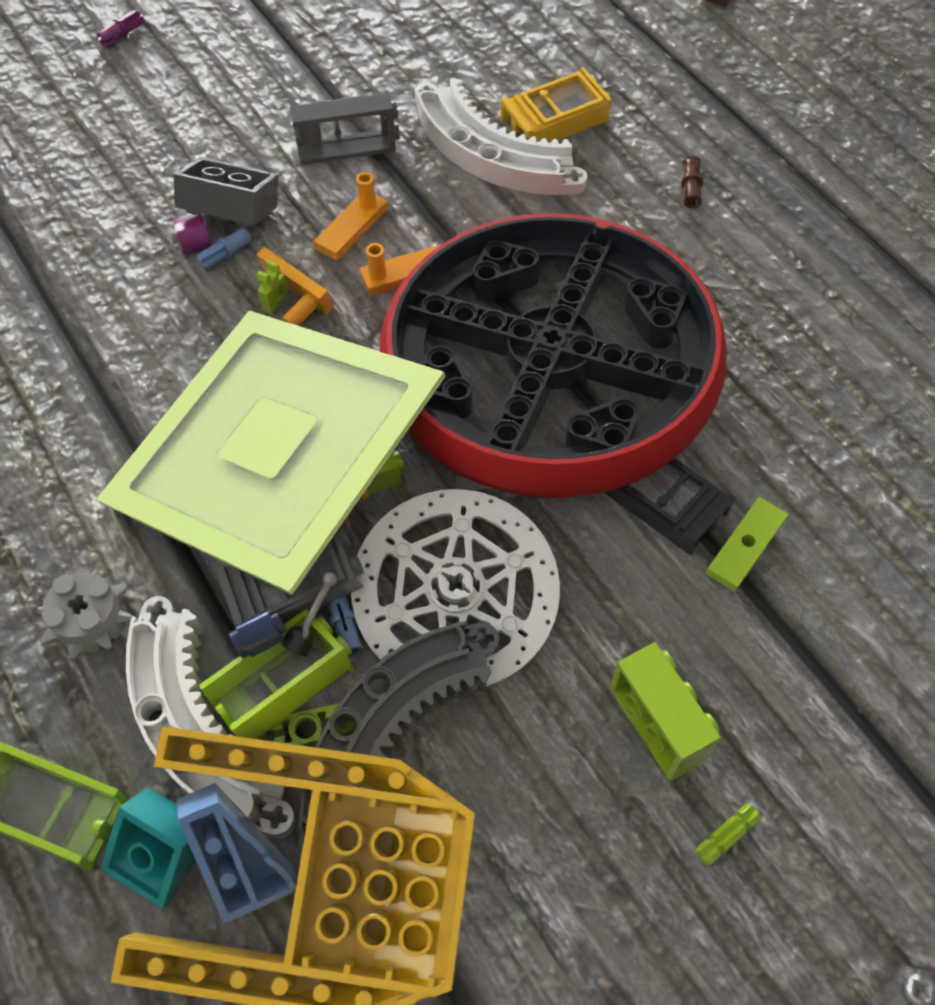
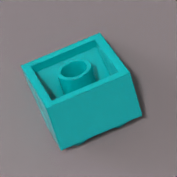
M148 787L121 805L118 809L100 870L161 909L168 905L196 863L178 820L177 804Z

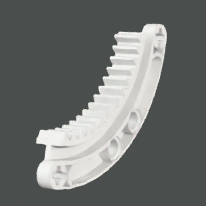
M450 78V87L437 88L434 84L423 83L415 88V103L423 129L439 151L465 171L495 185L534 194L577 195L586 189L587 173L582 168L573 167L572 143L567 139H564L562 144H559L557 139L547 143L546 138L537 142L535 136L526 140L525 134L515 137L516 131L507 134L506 127L498 130V123L490 124V118L483 119V113H477V107H472V101L468 100L467 94H464L462 80Z
M162 596L148 599L141 608L138 620L132 616L126 645V678L132 710L144 740L155 757L162 726L228 735L208 709V705L203 698L204 693L198 686L201 680L196 673L199 671V666L195 660L199 658V653L195 647L201 646V641L197 635L202 634L204 629L197 616L192 614L190 610L182 609V613H176L172 603ZM163 608L166 614L159 615L155 623L152 613H158ZM162 710V715L157 720L148 721L152 713ZM164 768L186 794L216 783L254 825L257 824L258 820L260 821L261 827H256L266 837L273 839L285 838L293 832L296 826V816L292 807L287 802L282 801L285 788H289V786ZM258 803L265 805L262 808L265 815L274 817L277 816L279 811H282L284 817L288 819L287 822L279 823L278 828L274 829V825L270 820L259 818L260 810Z

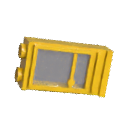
M583 67L578 72L522 92L520 95H515L510 99L507 96L501 98L500 120L502 123L511 120V131H516L515 135L520 134L522 129L526 140L535 136L537 142L546 138L547 143H551L553 139L558 141L608 121L612 100L610 95L600 87L596 79Z

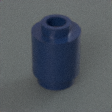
M265 609L236 624V629L229 632V636L238 654L243 659L248 655L254 657L283 642L282 633L286 632L287 629L278 612L271 614L268 609Z

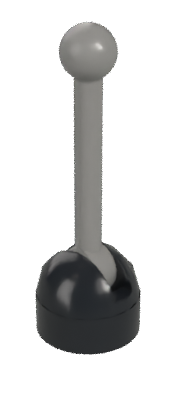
M328 572L324 574L322 578L323 586L303 625H296L286 633L281 644L288 651L299 656L308 655L313 645V634L309 627L329 588L337 582V577L334 573Z

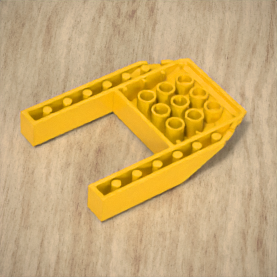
M162 726L154 767L312 790L285 955L134 932L119 938L110 983L245 1005H413L420 1000L452 991L475 813L399 759Z

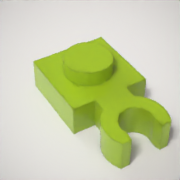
M267 260L266 273L258 271L256 275L257 280L261 282L257 292L262 310L273 314L288 296L285 277L280 273L279 265Z

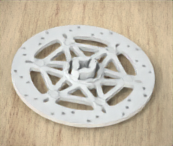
M448 489L413 497L392 509L379 520L365 538L357 555L364 569V574L360 575L364 587L351 593L354 616L365 642L379 660L389 654V651H394L403 645L391 631V627L403 622L418 634L423 635L430 631L413 620L415 617L437 613L439 628L446 626V617L458 618V622L465 621L466 624L467 618L471 616L492 625L498 633L502 632L511 639L507 646L487 657V664L491 670L485 686L488 687L511 677L526 666L542 648L554 625L560 599V581L551 548L537 526L525 514L511 504L492 495L471 490ZM462 508H466L465 515H461ZM441 516H451L453 518L452 527L417 542L409 543L402 538L403 534L424 521ZM477 518L495 525L508 534L519 548L510 553L505 552L472 529V521ZM458 537L464 538L465 558L452 556ZM389 539V540H391L392 542H394L395 544H394V545H391V544H389L386 540ZM449 539L443 559L422 550L441 540ZM471 542H477L497 557L474 562ZM530 553L533 554V556L529 558L524 557L525 555H528ZM391 555L399 560L395 598L393 603L383 607L379 605L378 578L385 557ZM413 556L434 565L428 574H425L411 560ZM500 565L505 566V569L488 580L485 579L481 571ZM410 569L424 584L407 596H403L405 571ZM523 569L531 571L533 580L532 607L526 620H521L513 614L516 573ZM506 578L508 579L506 606H502L488 592V589ZM473 580L475 585H479V592L473 587ZM432 583H435L437 586L438 595L435 589L432 590ZM462 584L461 590L456 588L453 592L450 591V585ZM422 595H426L430 603L428 606L405 609L407 605ZM483 601H486L501 618L496 619L479 611L478 608ZM382 617H385V618H386L385 620H383V621H381V622H376V620L379 619V618H382ZM518 631L524 632L527 637H523ZM478 633L476 640L466 641L465 638L463 648L467 647L470 643H477L486 639L484 633ZM473 684L472 690H477L478 688Z

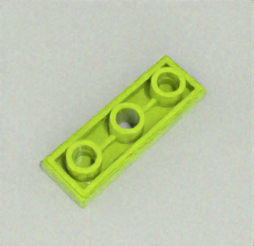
M758 497L709 565L705 574L736 592L785 522L788 513Z

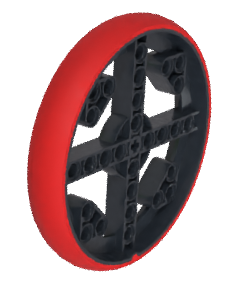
M531 214L496 220L465 231L441 244L419 262L399 286L385 316L380 337V352L442 371L446 376L407 432L430 456L458 475L502 492L529 497L571 498L594 495L618 489L658 471L675 459L694 441L705 427L722 392L727 366L726 338L716 304L705 285L681 258L654 239L631 228L593 217L570 214ZM539 259L573 260L572 266L553 305L534 308L520 316L450 297L457 289L473 279L475 297L481 301H493L535 286L538 283ZM607 269L631 280L627 289L625 311L647 344L657 349L666 348L671 345L676 334L680 349V360L597 338L593 325L585 316ZM427 334L507 357L509 366L517 376V379L490 434L482 432L463 420L468 418L473 411L471 383L450 348L435 346L429 349L425 355ZM583 379L663 401L648 418L638 424L640 410L638 404L627 398L617 399L570 417L567 422L566 448L526 446L551 390L571 387Z

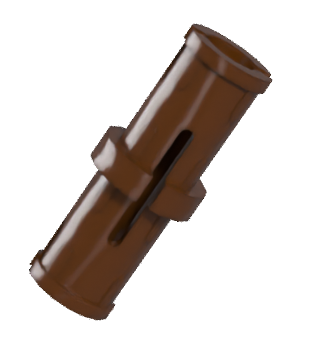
M690 155L682 163L683 176L681 178V187L684 190V206L694 209L698 207V204L701 205L702 203L701 187L703 186V176L700 174V158Z

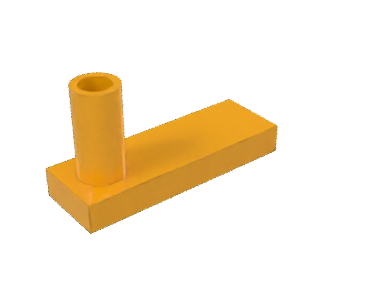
M362 172L357 175L358 197L313 241L315 250L336 261L388 209L387 200L375 194L373 175L369 172Z
M372 243L366 248L368 265L359 268L360 276L368 295L373 296L399 288L412 269L440 245L385 260L384 248L381 244Z
M263 247L256 254L264 272L267 270V260L278 264L280 273L285 277L287 288L301 297L281 318L282 321L300 326L316 308L326 315L334 308L328 290L266 247Z

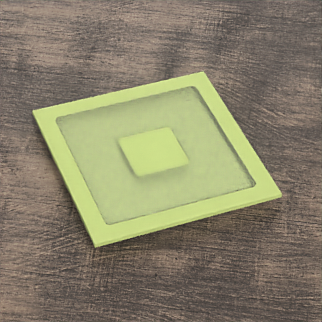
M248 311L96 500L121 514L292 595L446 377L445 373L253 311Z

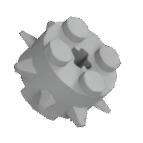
M94 570L92 574L61 575L53 581L52 588L48 591L43 601V606L37 608V613L42 614V619L48 627L40 641L43 645L61 642L69 651V659H75L78 653H96L100 651L99 647L106 650L111 649V639L114 638L116 640L119 637L125 621L131 620L133 616L126 613L120 603L128 587L125 583L110 586L104 578L100 577L99 570Z

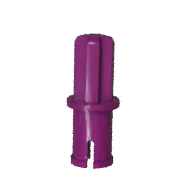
M134 10L121 19L115 18L111 25L98 31L96 37L99 38L100 44L107 48L122 37L127 38L128 33L143 24L144 18L138 10Z

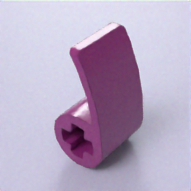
M189 214L173 219L184 254L212 246L201 214Z

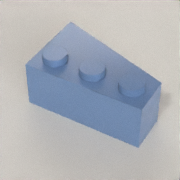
M216 783L177 799L179 823L223 924L296 891L297 875L294 866Z

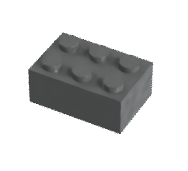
M199 157L174 173L175 208L184 209L189 214L210 215L215 220L236 221L239 225L245 227L255 226L277 207L278 174Z

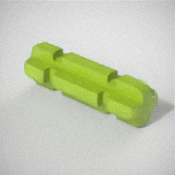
M744 804L735 813V816L732 815L711 834L710 840L705 839L695 849V854L703 864L711 866L721 856V853L724 854L745 835L747 829L750 830L760 821L761 815L751 804Z

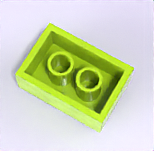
M653 642L617 662L610 690L671 782L706 762L721 737L715 719L709 713L705 714L697 703V695L693 687L687 681L683 682L675 671L676 665L671 655L665 650L662 651L657 643Z

